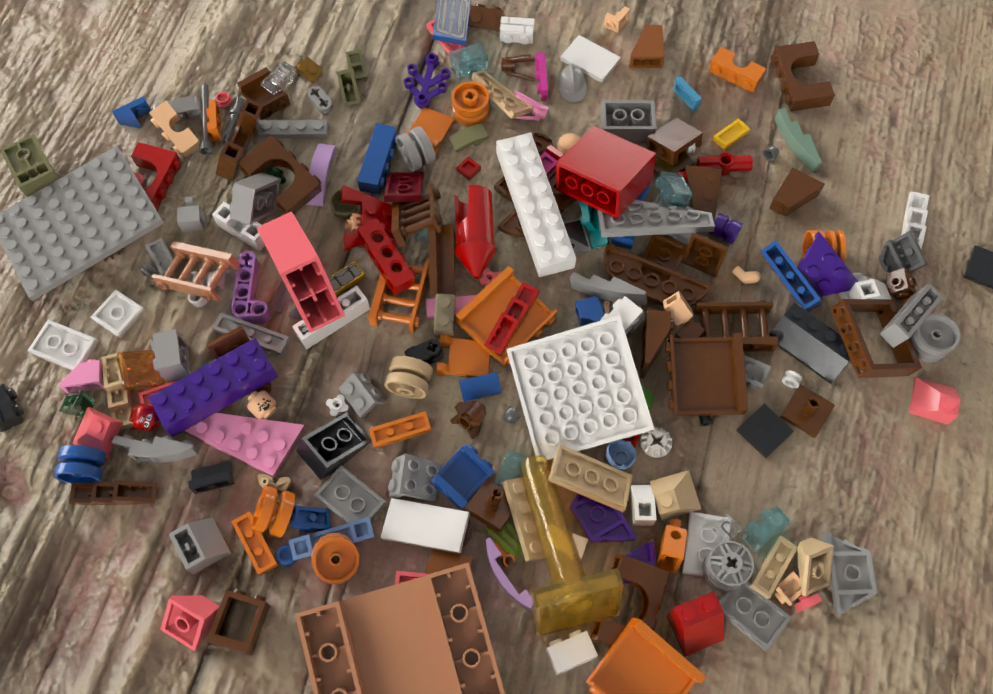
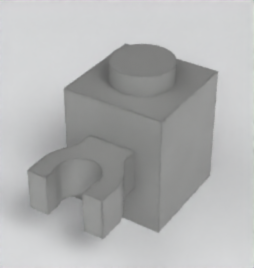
M192 196L185 197L186 207L177 208V223L182 232L204 230V223L207 222L206 213L202 212L200 206L193 202Z

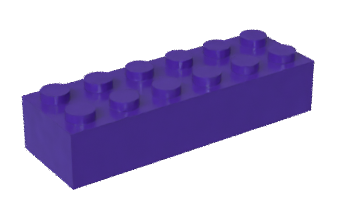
M254 338L148 398L164 429L174 437L278 378V375L257 339Z

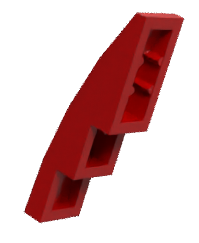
M522 282L505 312L501 313L484 345L485 347L502 355L533 306L540 290Z

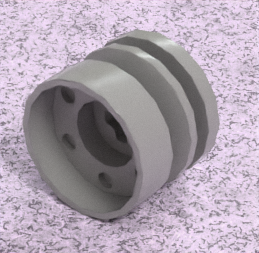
M735 541L721 542L704 558L702 565L703 577L714 590L719 592L735 591L752 576L754 559L750 551L743 544ZM730 562L733 563V566H731V567H727V565H726L727 563H730Z

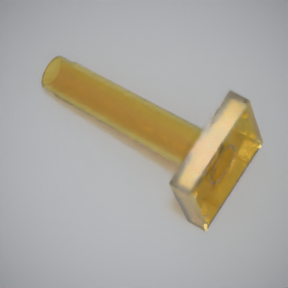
M540 455L527 458L520 465L522 478L553 584L530 591L532 620L537 637L595 622L596 617L607 619L618 616L624 586L619 569L615 568L586 576L557 485L548 481L551 471L548 460L545 456Z

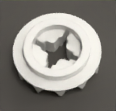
M654 427L655 430L642 434L640 444L647 455L660 458L670 452L672 438L669 432L665 431L662 427ZM652 437H654L655 439L662 437L660 441L661 445L659 446L658 444H653L651 446L653 442Z

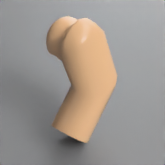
M737 266L732 271L744 284L757 283L761 279V274L758 271L745 272L740 266Z

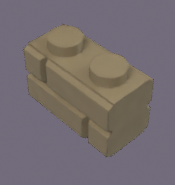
M436 294L433 331L437 338H440L441 334L454 338L456 299L453 294Z

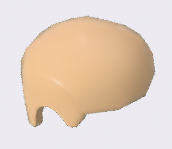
M573 133L562 135L558 140L557 149L565 154L580 139V136Z

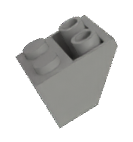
M213 517L187 523L169 533L185 569L193 575L231 553Z

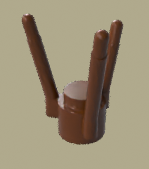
M531 54L502 57V71H506V75L535 81L533 77L512 71L516 70V63L533 62L535 58H530Z

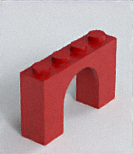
M138 142L131 154V158L136 166L157 172L154 182L144 188L156 210L159 211V206L166 197L169 186L174 182V177L177 171L180 170L182 161L177 152Z

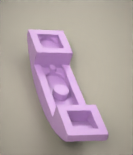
M318 144L311 161L309 173L319 178L322 191L306 205H324L327 192L325 187L330 165L334 160L336 145Z
M489 537L486 539L487 556L495 579L515 603L532 613H536L538 606L527 590L518 594L497 562L502 559V554Z

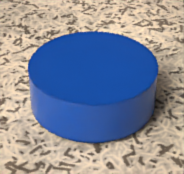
M289 544L282 545L276 552V559L282 566H292L297 561H293Z

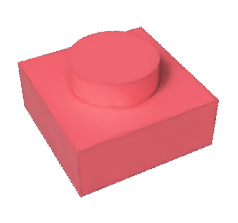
M818 593L813 596L811 594L798 598L800 602L795 604L794 607L800 613L822 602V599Z

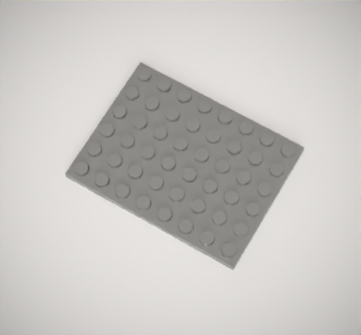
M115 146L0 212V243L28 297L34 301L164 224V221L118 146Z

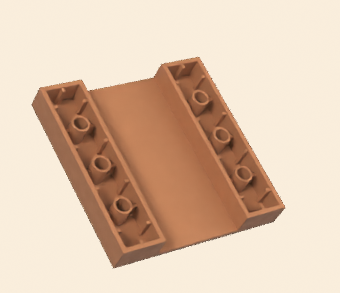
M469 562L295 614L314 694H506Z

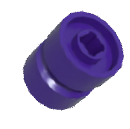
M719 213L714 221V231L709 232V235L716 238L722 237L724 242L733 245L743 223L735 219L730 221L728 216Z

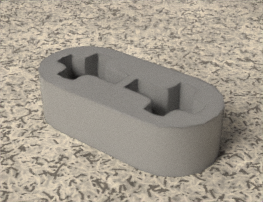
M319 86L310 87L307 94L314 107L321 114L331 113L333 105L327 94Z

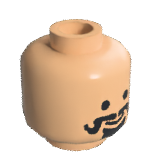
M265 390L260 392L254 391L247 398L249 400L247 409L258 419H268L277 410L275 407L277 404L276 400Z

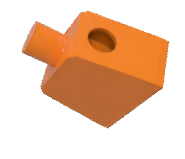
M671 519L670 524L666 525L661 537L656 567L672 573H677L684 559L687 530L682 528L683 522L681 520Z

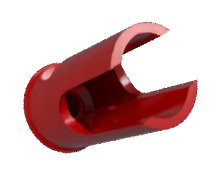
M468 185V204L460 201L458 196L454 195L455 255L473 278L479 279L496 254L492 193L484 186Z

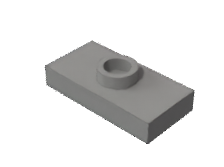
M161 237L146 244L145 247L161 276H164L174 259Z

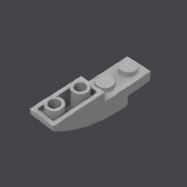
M115 435L112 441L117 448L129 451L128 455L133 460L141 462L166 463L179 461L198 455L199 452L193 442L188 440L179 442L165 435L163 438L155 436L153 442L147 439L138 441L129 435H123V437Z

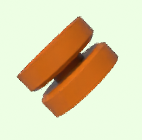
M467 81L457 85L451 95L453 116L456 121L468 127L484 123L490 113V98L487 88L475 81Z
M266 485L255 508L252 530L262 533L269 526L270 535L281 538L292 515L295 493L284 490L278 496L277 488Z
M328 533L320 537L311 551L312 567L315 574L322 581L329 584H341L349 580L356 573L359 566V553L354 542L348 536L341 533ZM338 556L337 561H333L332 557Z

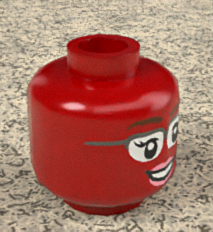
M146 404L134 406L129 417L132 427L147 432L152 431L154 427L158 428L161 422L154 408Z

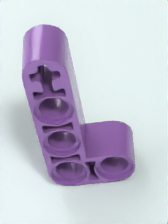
M244 251L240 254L238 260L240 266L236 273L231 310L238 319L252 324H265L271 319V313L265 302L255 301L260 267L259 262L252 251Z

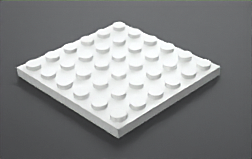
M620 315L506 349L537 463L554 459L559 444L580 452L655 430Z

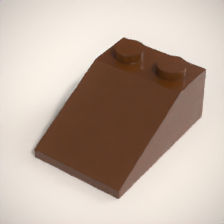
M692 233L682 263L716 277L729 247Z
M647 310L642 328L640 378L646 376L664 347L667 338L669 339L671 331H673L674 319H671V312Z

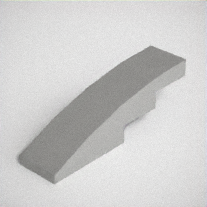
M575 272L570 276L571 288L589 296H598L600 299L616 302L618 299L622 300L626 296L636 305H646L647 303L646 291L616 277H613L609 282L594 274L590 279Z

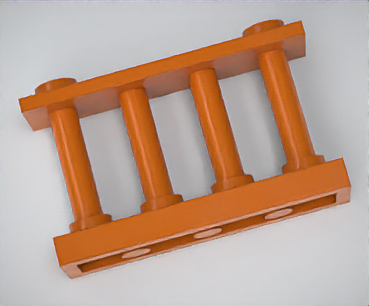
M426 259L424 268L407 265L414 270L415 274L422 275L420 284L414 283V286L408 288L409 290L418 291L415 300L389 296L387 291L390 287L380 273L368 316L370 326L378 327L379 321L384 319L409 324L410 333L414 334L415 328H418L420 325L419 313L429 278L428 259ZM387 303L413 307L411 317L387 313L382 309L384 304Z

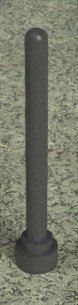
M202 84L203 140L199 144V152L202 155L208 156L214 153V145L210 141V133L207 129L209 119L206 108H209V86Z

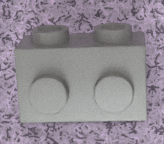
M744 355L746 386L756 390L758 387L763 388L771 366Z
M352 373L338 388L360 418H364L376 405H382L385 402L381 397V392L374 388L371 384V379L364 373Z

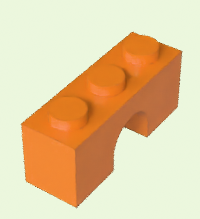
M720 47L711 60L708 71L754 93L763 79L766 68L752 61L746 67H737L733 63L736 54Z

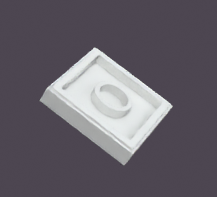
M115 290L90 318L121 339L146 310L118 290Z

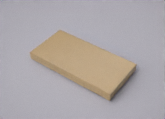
M559 444L548 481L624 512L633 475Z

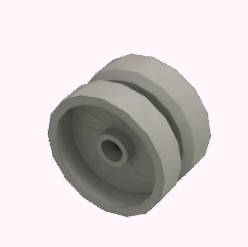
M417 126L411 129L409 135L403 133L396 136L399 152L412 172L422 168V162L428 165L436 161L433 146L422 127Z
M939 313L929 314L912 334L910 340L919 360L927 363H936L943 360L959 344L960 331L956 323L948 316Z

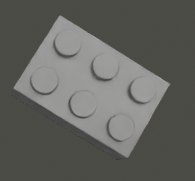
M602 100L600 110L601 129L629 142H647V136L656 131L654 100Z
M260 172L235 182L232 187V202L229 206L230 218L250 225L275 213L277 207L275 198L279 195L281 178Z

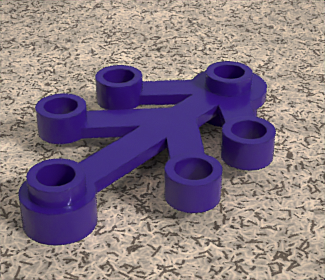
M429 53L426 56L427 68L424 78L418 72L417 65L409 64L407 66L408 74L413 76L422 88L420 92L414 86V79L411 77L404 79V86L415 96L414 103L420 109L427 108L432 98L447 92V83L443 82V80H448L451 76L448 68L441 69L440 74L432 78L434 68L439 66V57L435 53ZM437 84L436 89L428 92L429 88Z

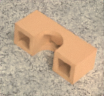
M166 100L149 112L153 117L151 119L152 123L156 128L161 127L164 132L161 134L168 142L171 140L175 144L173 149L178 155L183 154L187 158L199 149L200 141L189 128L182 132L174 131L175 123L181 118Z

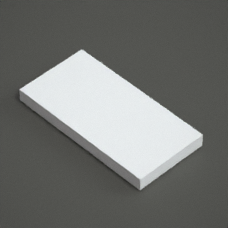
M391 498L380 538L461 554L470 513Z

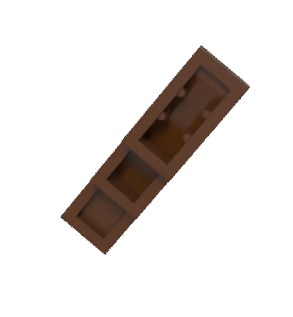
M114 480V482L93 481V483L72 482L69 504H153L156 500L157 483Z

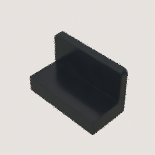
M227 461L192 470V480L188 481L189 489L194 494L233 485L235 481L232 463Z

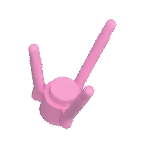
M514 90L517 98L534 106L532 114L535 115H523L515 119L534 120L537 122L540 119L545 120L548 106L540 104Z

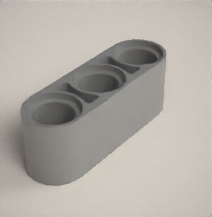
M197 96L167 101L181 118L177 123L202 117L201 99ZM161 103L154 104L151 107V111Z

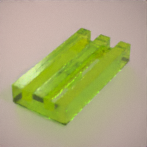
M507 522L504 527L519 540L517 531ZM486 526L484 528L514 558L522 551L521 545L503 529L499 533L517 549L515 552L490 527Z

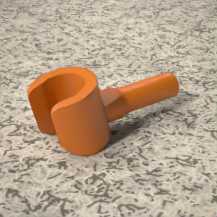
M495 541V546L502 554V564L508 568L509 566L505 563V558H511L513 563H515V558L513 555L506 554Z

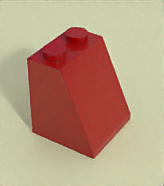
M714 591L676 606L666 615L684 657L724 640V611Z

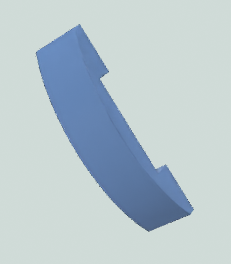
M366 517L334 528L290 539L289 544L294 561L311 556L314 544L320 537L328 533L344 534L354 543L374 538L375 536L370 517Z

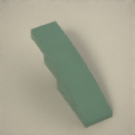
M785 108L778 109L774 120L781 135L800 161L813 173H817L822 162L811 135H803L798 121L791 122Z

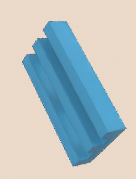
M681 76L675 78L673 91L694 112L697 111L702 98Z

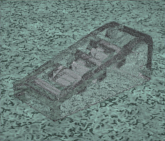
M284 61L261 82V86L275 94L295 80L297 70Z

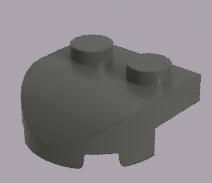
M908 231L894 240H888L882 246L883 250L881 255H879L880 264L887 272L905 268L913 273L928 265L912 231Z

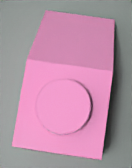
M91 359L87 362L79 363L59 383V387L67 394L104 389L102 362Z

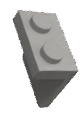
M403 454L395 458L391 467L393 471L392 479L388 485L390 490L389 497L397 499L402 496H409L428 502L435 501L437 488L430 480L440 470V464L409 454Z

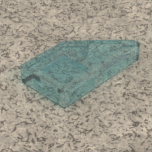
M507 450L494 484L499 486L505 480L519 477L526 456Z

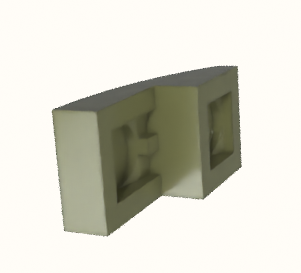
M362 49L345 52L348 69L353 68L355 79L368 78Z
M482 123L467 127L449 137L457 153L472 144L476 147L490 138Z

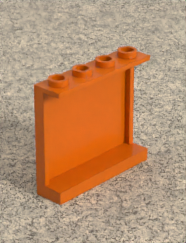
M510 266L505 268L462 308L455 317V322L503 367L508 363L510 364L506 349L531 342L534 338L537 340L544 333L543 329L546 326L551 327L555 323L558 312L557 309L552 312L543 302L536 298L533 306L502 355L485 347L484 345L501 313L505 312L512 297H515L522 284L513 276L514 270Z
M633 617L586 680V683L591 687L589 691L592 694H688L694 683L702 684L706 676L642 620Z

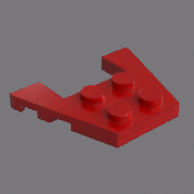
M343 185L341 188L342 203L360 205L361 226L377 218L380 224L383 223L386 227L389 238H393L396 242L392 234V205ZM345 232L343 235L344 251L355 247L364 248L357 234Z

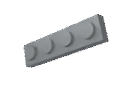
M259 120L257 135L259 138H268L269 136L273 138H328L329 123L328 120Z
M220 313L212 327L214 332L225 335L242 326L250 340L256 338L262 349L281 356L290 341L289 336L224 313Z

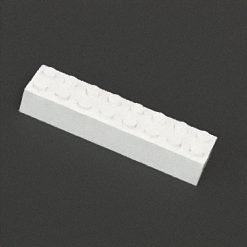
M532 133L496 141V154L539 278L575 268L576 256Z

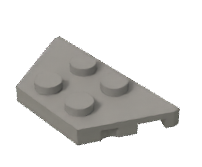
M826 532L823 534L824 542L834 545L830 584L835 616H839L878 593L871 551L863 547H857L847 540L838 539L832 536V533Z

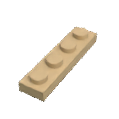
M524 478L505 480L503 487L525 561L543 559L547 554Z

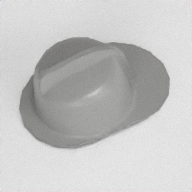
M570 63L559 75L558 83L561 97L568 102L575 103L584 99L587 88L582 70Z

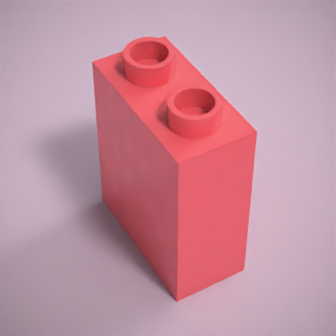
M292 211L257 227L309 333L344 317L345 314L322 263Z

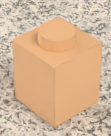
M680 291L663 301L664 309L671 312V319H674V323L677 326L688 322L693 316L692 308Z

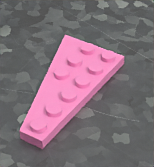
M215 413L183 432L275 478L306 427L302 424Z

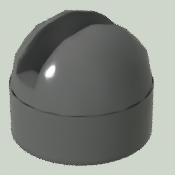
M770 145L763 150V156L768 161L774 160L779 154L778 148L774 145Z
M510 406L504 412V419L508 423H515L521 417Z

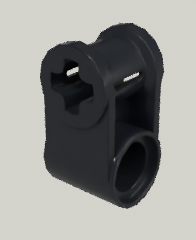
M430 339L408 348L404 354L407 357L422 360L430 365L441 360L443 350L439 341Z

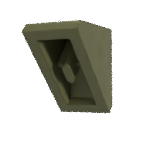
M353 68L336 71L344 106L361 103Z

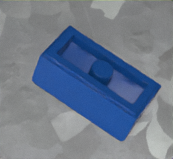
M497 372L459 381L464 402L501 393Z

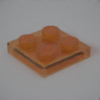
M152 350L117 353L116 357L124 390L152 388L165 384V379L160 376L158 370L154 369L153 359H155V353Z

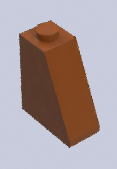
M645 25L630 55L629 68H662L665 58L662 25Z

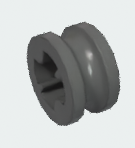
M145 262L143 264L144 267L139 268V271L148 279L153 280L151 276L153 274L157 275L158 271L152 265Z

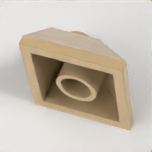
M689 470L650 481L661 520L701 510Z
M812 537L799 542L797 548L798 570L803 596L812 594L830 585L834 545Z

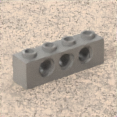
M930 283L910 297L879 334L893 348L912 336L943 296Z

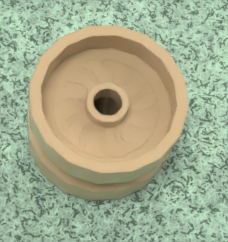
M393 357L389 367L391 373L387 375L384 385L386 389L405 398H425L429 388L427 382L431 380L433 373L432 367L428 363L413 357Z

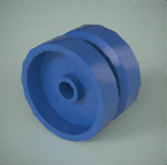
M62 446L58 454V460L61 463L56 465L54 478L70 484L72 482H101L103 471L100 467L105 464L106 453L89 446Z

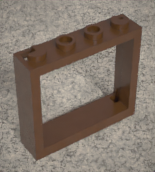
M842 299L830 308L858 378L909 376L922 368L910 338L894 348L890 345L897 363L874 364L853 312H876L884 329L898 312L893 299Z

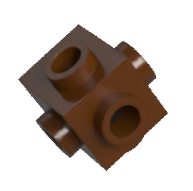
M905 268L886 274L888 283L886 287L889 294L896 299L905 300L916 293V279Z

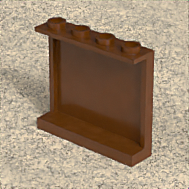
M734 333L732 337L673 338V335H670L668 341H665V353H669V360H666V371L670 372V379H667V390L671 391V398L668 399V408L672 410V416L745 415L748 411L742 333Z

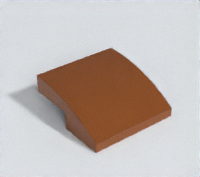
M432 549L425 574H431L468 562L471 568L474 556Z

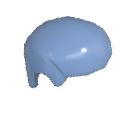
M618 440L610 442L606 448L608 463L620 470L632 467L637 458L636 450L630 441Z

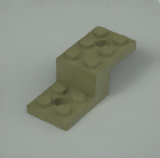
M34 134L0 149L18 187L26 197L60 179L55 169L49 163ZM28 154L27 157L21 158L22 155Z

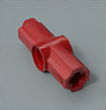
M723 152L719 156H698L697 166L722 169L721 175H727L730 172L752 171L753 157L751 155H732L729 152Z

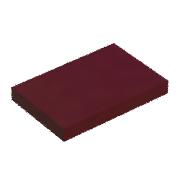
M389 172L384 202H421L424 172Z

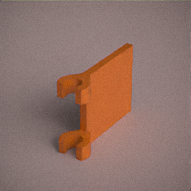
M424 107L411 129L417 126L422 127L433 146L435 155H437L440 145L454 123L455 118Z
M440 335L439 343L441 347H450L448 365L437 363L436 375L477 377L488 374L490 354L475 340Z

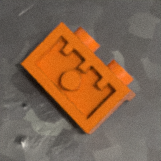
M210 100L209 108H206L209 119L207 129L210 133V141L215 142L220 141L222 138L221 112L216 100Z

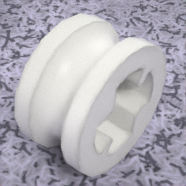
M786 371L782 383L790 388H798L802 376L794 371Z

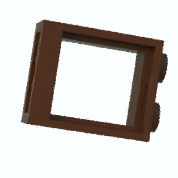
M234 588L233 592L226 590L206 641L252 656L270 604L265 602V597L254 594L252 598L245 596L246 592ZM232 599L258 606L245 643L219 635Z

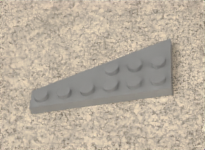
M635 200L618 219L597 210L602 238L713 232L715 228L712 213L692 209L682 211L676 210L674 206L664 208L659 207L657 203Z

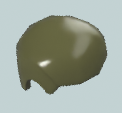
M341 189L336 190L330 199V208L335 216L348 218L356 212L357 205L342 203Z

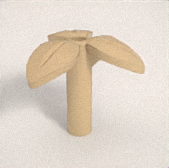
M268 474L257 475L258 482L263 489L268 485L283 492L291 484L289 477H282L275 484L272 476Z

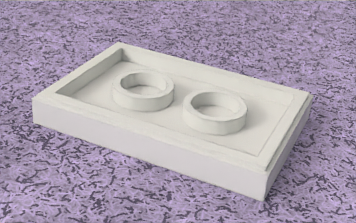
M580 35L577 36L560 57V61L568 65L572 63L573 66L579 67L584 74L601 83L604 82L621 59L616 54Z
M48 319L28 349V352L72 371L79 363L88 360L99 341L96 338Z
M698 512L689 513L682 574L703 577L702 565L704 558L717 544L729 541V535L721 528V524L724 521L729 522V524L725 523L723 527L730 534L731 518Z

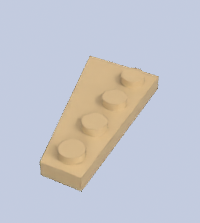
M482 70L473 73L471 79L484 85L489 91V97L511 119L531 113L533 107L530 104L517 98L514 92L487 72Z

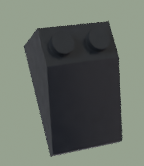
M346 412L302 437L296 452L317 477L322 480L335 472L340 465L343 466L370 444L372 440Z

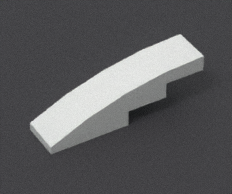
M911 191L905 210L902 235L912 231L922 249L927 227L925 226L928 214L926 209L930 195Z

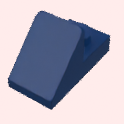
M144 96L113 110L112 113L119 124L141 128L137 118L146 115L151 109Z
M295 505L291 515L292 528L299 529L300 533L330 529V509Z

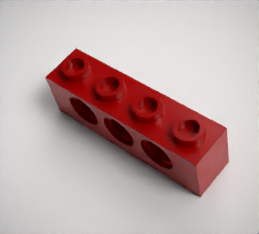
M376 218L357 227L358 239L393 294L396 295L414 286L416 274L411 267L407 266L403 253H399L396 249L397 246L394 239L389 238L387 235V229L384 224H380ZM389 254L391 257H384L383 255ZM394 269H399V270H401V271H400V272H394L393 270H394Z

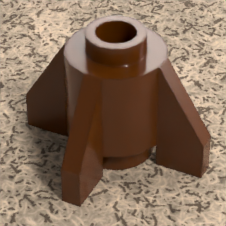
M477 401L459 402L455 406L458 415L454 416L450 421L452 424H460L463 428L468 429L467 432L470 438L474 439L479 434L482 422L487 414L486 408L481 402Z

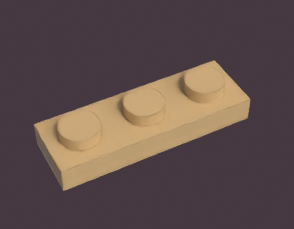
M779 535L749 587L764 598L769 599L798 547Z

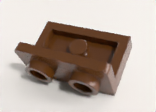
M483 4L471 5L468 19L469 27L500 32L501 16H505L501 8H485L486 6Z

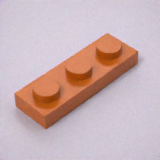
M426 411L369 428L374 449L432 431Z
M249 511L231 522L257 574L261 576L277 567L278 563L263 534L252 530L253 515Z

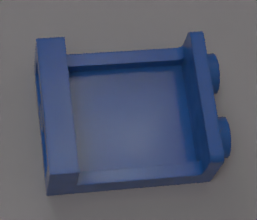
M462 445L430 480L458 509H463L471 496L486 479L495 473L492 469V464L486 459L482 460L477 455L478 451L472 445Z

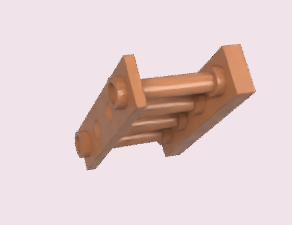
M173 241L170 248L175 252V258L164 276L156 274L151 276L157 282L156 285L163 290L171 289L199 296L208 301L211 299L220 301L221 298L214 291L226 270H238L240 263L230 253ZM188 259L189 262L178 280L173 279L172 276L181 261ZM199 262L204 263L193 283L186 282L195 265ZM214 265L219 266L208 286H202L201 283L210 268Z

